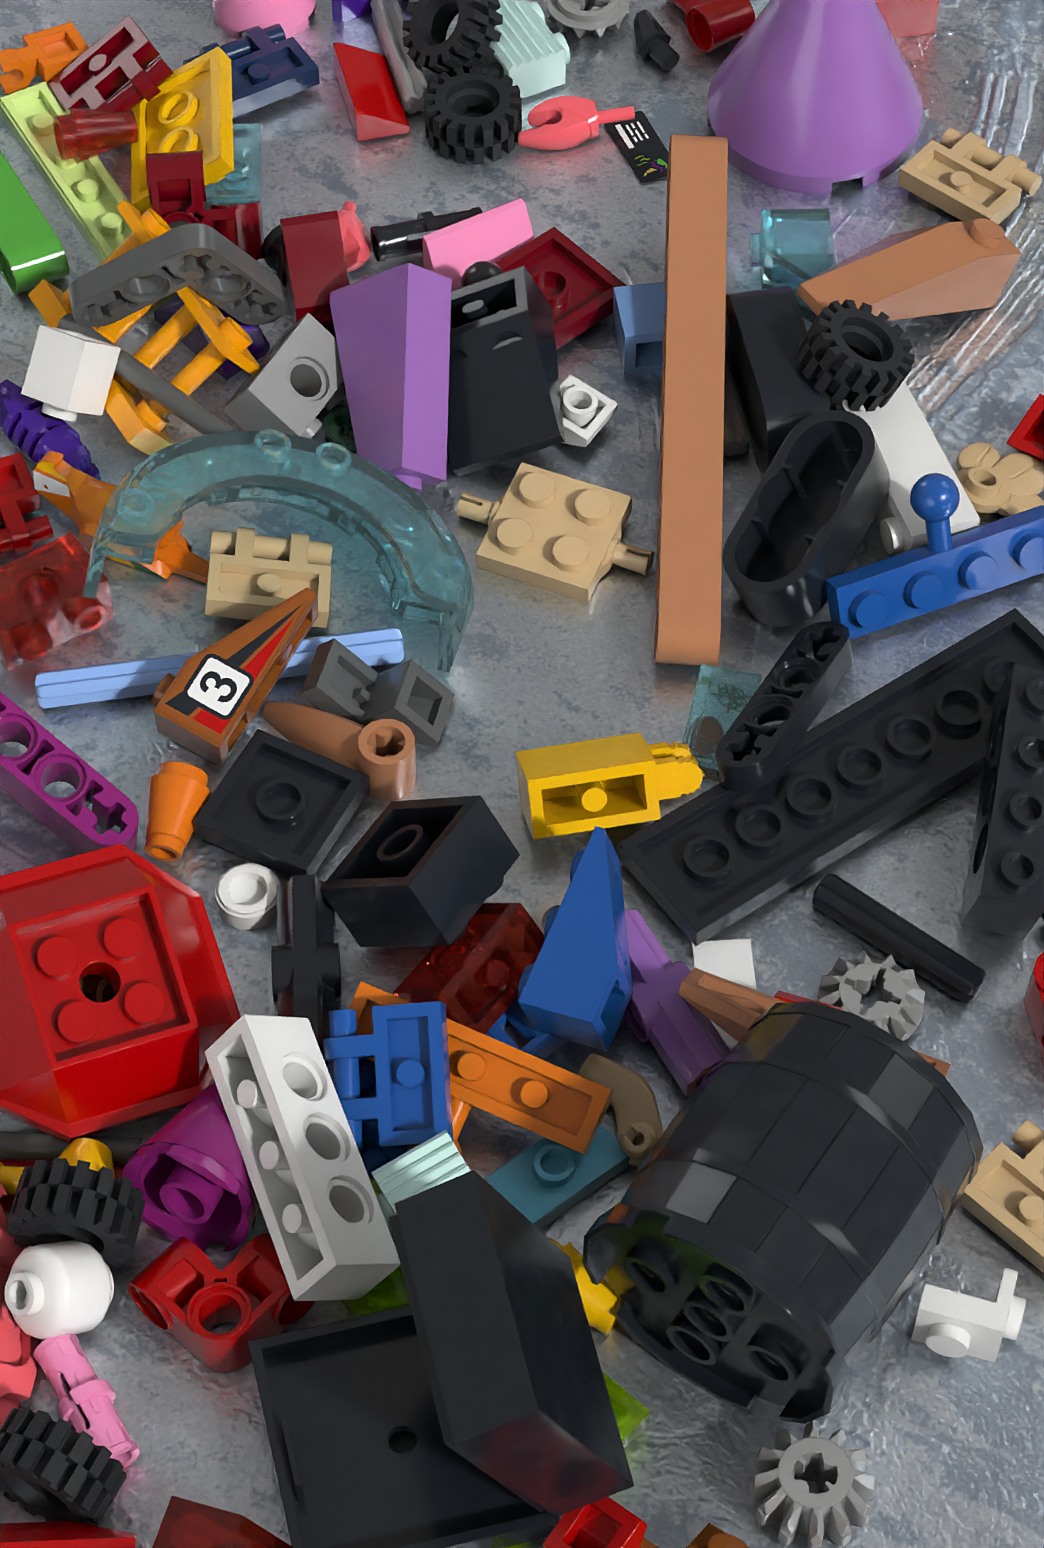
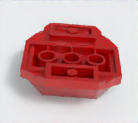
M121 843L0 876V1112L8 1113L43 1132L69 1143L78 1138H86L184 1108L210 1085L213 1075L204 1052L241 1016L201 894ZM90 974L104 977L113 988V999L102 1003L89 1000L80 989L79 979Z

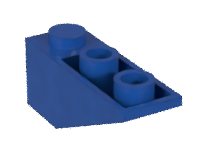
M595 826L586 848H580L573 858L570 868V884L561 905L554 906L547 917L544 928L545 941L535 964H529L521 976L518 987V1003L534 1030L608 1052L633 994L620 859L605 829Z

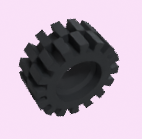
M419 0L417 5L409 3L406 11L413 15L411 20H403L402 30L410 33L402 38L403 45L410 49L407 52L408 56L416 61V64L439 75L446 72L450 77H454L453 68L463 67L464 73H470L472 65L481 66L482 69L484 65L480 60L481 57L484 56L491 59L495 51L489 48L491 41L499 42L501 33L494 29L495 26L503 24V15L496 12L501 7L499 1ZM459 13L456 27L446 40L449 25Z
M472 65V73H464L463 67L453 68L454 77H450L446 72L438 75V83L431 81L428 85V93H425L424 96L426 139L429 138L430 147L433 150L440 148V156L447 160L453 153L456 154V163L465 164L467 157H474L475 165L484 164V156L489 155L494 162L501 159V150L508 154L513 151L514 142L518 143L517 136L522 130V97L520 98L518 85L513 86V79L507 74L499 79V70L490 68L487 74H482L481 66ZM466 113L485 114L484 116L480 117L461 116L462 114Z
M845 299L842 305L836 300L831 302L828 307L825 306L801 340L798 350L801 351L797 356L799 364L807 365L802 371L807 380L813 378L818 380L814 388L820 394L826 389L833 393L830 401L840 405L843 399L848 401V408L850 410L858 411L863 405L866 412L875 411L878 406L882 408L888 403L912 370L911 366L915 362V355L909 352L913 346L909 339H899L904 331L898 324L890 327L886 323L890 317L881 311L877 317L871 313L872 306L863 302L860 308L857 309L854 300Z
M54 1158L53 1165L44 1159L35 1161L34 1167L26 1166L20 1176L7 1222V1232L9 1236H15L14 1242L20 1248L74 1240L91 1245L103 1257L108 1266L112 1264L115 1267H120L124 1265L125 1259L130 1260L133 1254L145 1207V1200H142L143 1193L140 1188H131L133 1182L125 1176L117 1179L112 1178L114 1170L104 1166L99 1171L89 1169L91 1162L78 1160L77 1166H70L66 1158Z
M20 1407L19 1410L14 1408L0 1427V1489L5 1490L3 1496L12 1503L20 1502L25 1506L24 1510L33 1516L36 1513L44 1516L46 1522L73 1521L99 1526L127 1475L126 1472L122 1471L124 1466L121 1462L110 1458L112 1452L105 1446L93 1444L92 1440L94 1438L84 1431L80 1434L71 1429V1423L59 1418L58 1422L53 1421L47 1412L37 1410L35 1414L29 1407Z

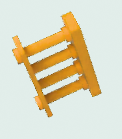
M123 199L116 208L133 233L98 267L172 229L151 208L142 213ZM43 279L28 294L49 327L57 328L60 319L64 315L72 314L69 288L62 292ZM190 286L176 291L185 304L132 355L152 370L187 334L200 324L211 342L170 381L171 384L190 396L227 359L252 376L261 369L247 349L253 341L246 331L232 318H225L214 303ZM158 301L115 323L91 328L116 344ZM114 372L104 408L128 444L148 456L175 444L165 430V427L170 423L167 417L171 412L153 399L143 398L139 389ZM178 448L173 450L171 453H169L162 459L169 458ZM172 449L164 451L163 453L153 457V459L157 461L160 457H162L164 454H166Z

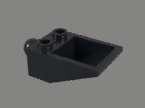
M477 261L464 271L461 279V288L451 292L447 451L452 471L457 477L565 442L553 311L525 266L504 273L493 262Z

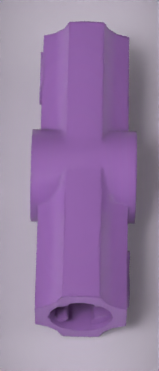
M625 909L633 994L623 1016L638 1040L641 1042L650 1040L685 1096H691L702 1083L703 1077L730 1052V1049L710 1019L678 994L681 982L691 972L690 969L682 961L672 963L637 909Z

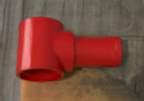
M669 0L685 12L688 34L694 45L704 53L714 51L742 37L755 21V13L749 0Z

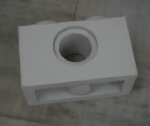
M307 313L279 337L259 362L261 369L253 376L250 374L222 410L245 431L277 432L311 439L322 426V422L316 418L323 407L328 411L331 410L346 395L336 338L311 314ZM292 385H294V386L296 387V389L298 390L299 394L294 390V388H293ZM269 452L273 457H275L278 454Z

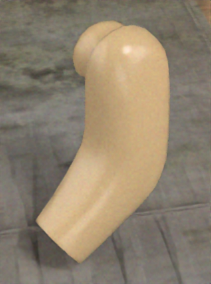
M592 1053L582 1065L578 1075L614 1090L610 1105L613 1107L616 1115L619 1144L624 1153L630 1157L628 1163L639 1167L641 1161L646 1159L664 1132L655 1094L648 1081L642 1075L596 1053Z

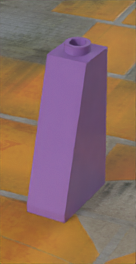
M408 262L331 291L330 308L357 455L390 472L420 495L422 488L446 481L452 279ZM359 463L362 480L386 487V493L392 496L411 497L409 491L402 485L379 471Z

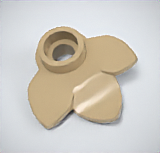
M986 442L970 444L958 455L956 460L958 472L955 474L976 510L980 521L990 520L995 517L996 513L1009 517L1041 505L1044 506V500L1037 496L1044 490V462L1021 453H1013L1003 457L994 446Z

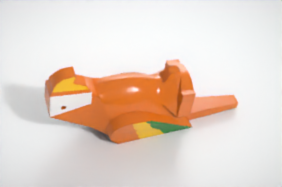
M48 451L36 464V467L33 469L34 489L74 521L79 529L77 536L79 541L90 552L95 531L97 532L96 527L98 528L97 524L99 525L98 522H100L93 553L166 580L172 573L207 584L209 562L190 552L192 547L180 533L184 526L181 504L170 499L164 505L151 504L138 492L124 487L113 498L114 493H117L122 487L118 488L116 485L101 481L72 467L63 460V454L55 451Z

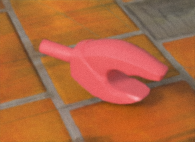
M560 96L548 99L535 106L529 112L527 119L529 125L538 128L519 132L517 136L518 145L520 147L545 151L571 149L582 144L587 139L599 136V125L635 119L634 106L597 111L595 101L575 96Z
M347 201L343 204L342 210L337 213L347 272H352L362 267L370 257L371 243L365 226L356 215L355 203Z

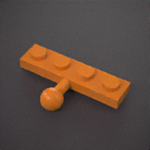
M360 981L349 1006V1009L356 1010L357 1035L373 1034L372 1006L409 1004L411 1002ZM446 1018L453 1142L461 1155L462 1149L457 1139L472 1105L579 1153L588 1155L614 1090ZM366 1058L372 1062H375V1058ZM409 1146L408 1151L415 1148L416 1146Z

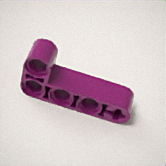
M0 691V745L6 742H18L27 748L25 753L16 757H6L0 754V788L79 854L120 843L135 852L139 815L134 803ZM60 781L72 785L76 791L68 797L57 798L47 794L44 788L53 782ZM90 804H92V812L88 809ZM97 825L106 830L102 835L97 833ZM115 825L120 828V834L111 829Z

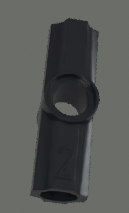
M295 875L285 884L277 886V946H272L273 1001L274 1005H278V1016L309 1019L324 1059L323 1039L330 1038L329 1011L336 1010V1002H341L342 997L339 943H335L334 928H336L335 911L320 891V887L325 883L324 881L318 879L316 875Z

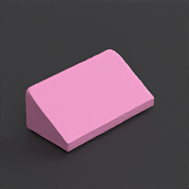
M519 198L422 236L423 268L451 278V292L460 289L462 275L471 264L477 261L496 263L535 239L526 203L522 198Z

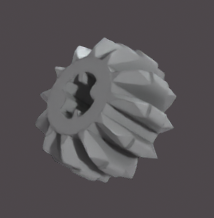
M814 1421L805 1425L803 1439L801 1440L782 1427L781 1431L776 1433V1449L762 1447L756 1454L755 1467L760 1473L750 1478L749 1495L752 1499L762 1502L758 1506L756 1516L760 1527L782 1523L778 1537L782 1547L792 1543L798 1534L807 1537L806 1546L808 1548H821L823 1535L826 1534L833 1542L843 1548L851 1539L852 1530L850 1525L864 1527L868 1524L872 1509L866 1501L875 1497L877 1480L875 1476L863 1472L867 1468L869 1460L865 1448L844 1451L847 1435L843 1427L832 1433L829 1440L819 1438V1429ZM807 1481L816 1482L819 1494L809 1493Z

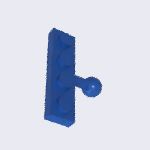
M930 473L922 476L911 489L910 503L914 512L921 519L925 520L928 544L825 579L831 621L846 626L852 640L1043 573L1044 506L1041 505L952 536L950 517L959 505L960 494L958 487L950 477L941 473Z

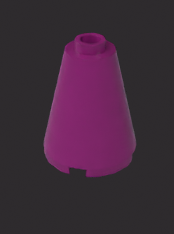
M213 1081L132 1154L124 1166L123 1176L133 1182L132 1188H140L143 1193L142 1200H145L142 1220L164 1238L174 1242L183 1236L196 1244L203 1252L209 1243H228L223 1251L227 1252L235 1250L247 1239L254 1227L260 1205L216 1083Z

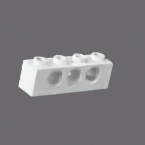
M244 1014L204 1053L294 1301L360 1299L399 1267L400 1261L309 1019Z

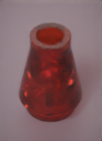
M67 108L64 115L54 116V135L62 160L74 159L78 164L123 145L138 142V128L132 110L107 111Z

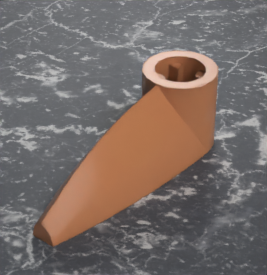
M266 701L262 717L288 741L369 775L370 791L367 795L379 801H396L412 792L416 785L417 777L415 737L412 730L403 722L395 719H379L364 726L339 715L313 707L278 701Z

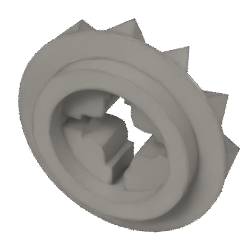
M546 0L548 20L557 22L559 32L574 30L578 39L585 33H593L598 38H601L605 29L619 31L621 21L629 18L630 0H593L595 7H592L590 11H583L585 6L589 5L590 0Z
M863 950L855 959L845 961L838 958L833 969L827 975H822L817 1001L844 1008L843 1011L856 1014L905 1041L916 1031L922 1020L925 991L921 990L918 986L914 969L904 970L898 966L892 954L884 959L869 957L865 950ZM876 984L881 985L882 1001H876L872 1008H868L865 1016L861 1015L862 994H866L870 987H875Z

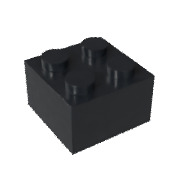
M481 795L391 801L320 887V891L360 947L450 946L466 933L469 928L470 919L484 901L500 889L504 882V875L520 854Z

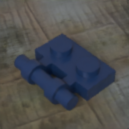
M275 24L265 29H261L259 26L242 31L241 38L222 46L214 42L200 48L199 55L183 61V65L217 46L231 59L233 119L320 84L319 67L294 37L286 39L280 24Z

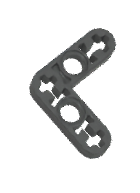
M200 223L178 226L78 277L69 286L73 319L81 325L90 327H101L115 323L186 286H190L233 318L246 325H264L276 321L286 311L282 283L278 276L214 228Z

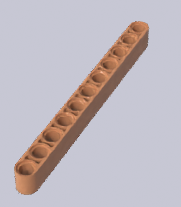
M671 134L669 142L664 294H667L664 315V332L666 333L663 334L654 634V663L717 667L719 657L722 577L727 137Z

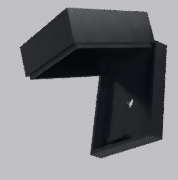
M475 1170L394 1203L397 1214L389 1217L410 1305L248 1341L292 1548H506L547 1538L559 1522V1516L634 1486L570 1257ZM401 1430L413 1433L417 1439L415 1448L404 1454L394 1452L388 1445L390 1437L395 1432Z

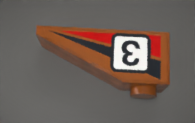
M309 588L303 589L188 658L176 676L171 673L167 674L156 689L151 702V706L155 708L153 712L157 732L222 768L318 617V593Z

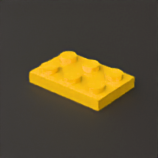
M219 46L174 70V74L158 86L161 90L158 95L149 102L144 98L131 109V205L142 213L148 208L153 210L148 193L146 154L203 150L205 186L219 182L227 174L234 171L231 59Z

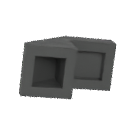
M335 638L318 645L300 693L319 709L364 726L379 719L401 721L412 730L415 743L426 746L439 743L455 696L453 692L412 659L377 673Z

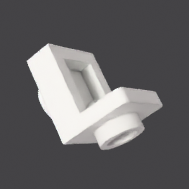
M1004 1267L995 1302L925 1283L911 1340L925 1343L932 1351L943 1356L959 1358L968 1355L995 1363L1002 1338L1016 1341L1026 1304L1025 1298L1013 1295L1019 1271Z

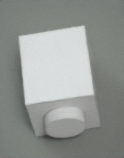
M40 325L21 394L44 402L41 412L63 420L75 422L78 413L102 416L121 348L76 331Z

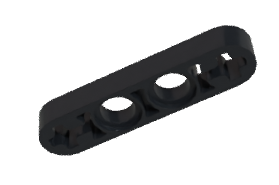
M822 621L808 625L796 634L716 747L715 756L721 783L727 789L735 792H750L768 785L776 777L853 664L854 655L851 638L846 626L834 621ZM799 684H809L804 687L790 688ZM784 721L772 726H762L768 722Z

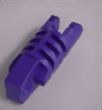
M6 379L0 383V430L10 443L35 465L48 451H55L63 454V460L72 467L101 480L98 468L95 463L91 462L89 450L85 445L83 446L80 441V435L63 419L41 412L44 402L21 394L22 388Z

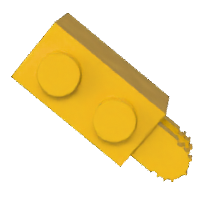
M640 732L515 752L521 811L534 840L594 830L595 826L610 828L660 820L659 800L681 797V794L688 796L691 792L695 793L696 789L701 788L700 784L703 776H705L702 769L699 768L696 758L691 754L687 743L682 744L681 741L678 743L673 741L671 744L661 742L647 745Z

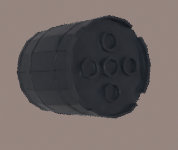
M812 1001L776 1003L754 1020L743 1038L718 1065L703 1077L702 1083L672 1119L646 1159L641 1161L635 1172V1178L620 1203L599 1216L587 1231L583 1242L582 1263L592 1284L598 1285L605 1276L608 1284L622 1299L612 1312L616 1319L635 1340L673 1372L720 1401L745 1411H749L757 1398L775 1405L785 1406L779 1415L782 1421L806 1424L830 1413L843 1393L849 1366L867 1344L871 1343L881 1332L882 1326L913 1284L933 1249L940 1243L946 1225L966 1186L971 1183L977 1174L984 1147L973 1114L945 1076L903 1040L856 1014Z

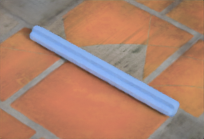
M388 627L304 638L279 679L307 675L318 645L333 638L370 667L400 663L404 658L402 634L399 628ZM198 652L39 672L35 677L37 701L41 708L47 709L154 695L159 684L167 674L171 673L176 676L185 661Z

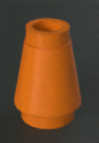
M170 761L160 764L157 774L149 778L144 851L150 857L167 862H177L182 859L184 849L187 847L194 832L193 821L211 796V791L207 787L208 776L203 770L187 763Z

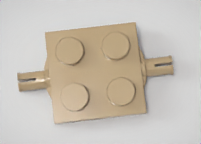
M521 462L507 492L496 502L463 492L457 504L456 515L458 517H464L488 525V530L476 553L477 568L589 603L599 580L614 565L647 576L653 564L654 551H648L622 542V531L632 512V496Z

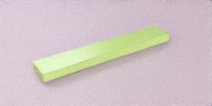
M46 81L1 97L0 116L101 264L133 233L116 208L123 199L128 203L130 202ZM177 292L160 299L150 310L171 301L178 296Z

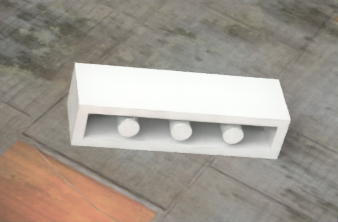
M905 381L901 383L884 407L880 408L878 406L875 411L866 412L863 405L858 411L850 410L848 408V401L843 399L840 405H837L830 401L833 393L826 389L830 410H843L854 413L868 423L890 474V487L876 518L880 524L882 543L889 554L895 553L898 555L928 544L925 520L921 519L914 512L910 503V493L913 485L926 474H944L950 477L958 487L960 501L958 508L950 517L951 535L953 536L979 527L980 518Z

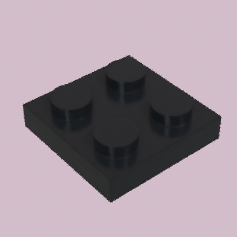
M257 729L194 819L195 836L290 878L295 875H314L370 791L369 775Z

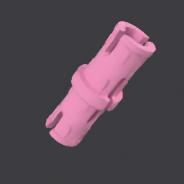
M76 1334L51 1337L42 1341L36 1347L33 1355L59 1399L57 1412L60 1418L71 1423V1427H74L77 1433L80 1434L84 1431L94 1438L92 1440L93 1444L105 1446L112 1452L110 1458L119 1460L124 1466L122 1470L129 1467L140 1454L139 1447L133 1442L113 1406L116 1397L111 1385L105 1379H98L79 1344Z

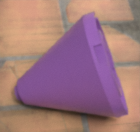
M770 0L714 74L710 83L707 101L708 127L712 126L717 137L728 138V162L747 176L766 185L791 192L808 194H831L832 182L848 181L860 177V184L862 187L884 179L896 171L909 158L917 144L923 114V102L918 85L875 0Z

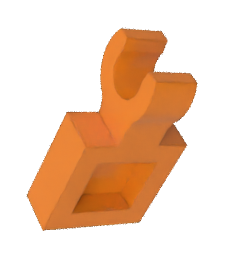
M72 22L22 36V48L0 51V69L3 73L9 72L0 75V88L5 95L12 94L27 88L32 79L37 75L40 76L43 82L46 81L48 84L88 50L89 46Z

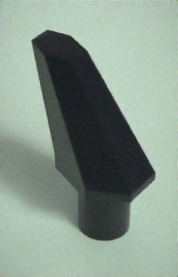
M644 9L638 12L633 21L637 53L646 61L653 59L665 71L671 70L677 65L680 58L679 54L669 45L671 37L648 10Z

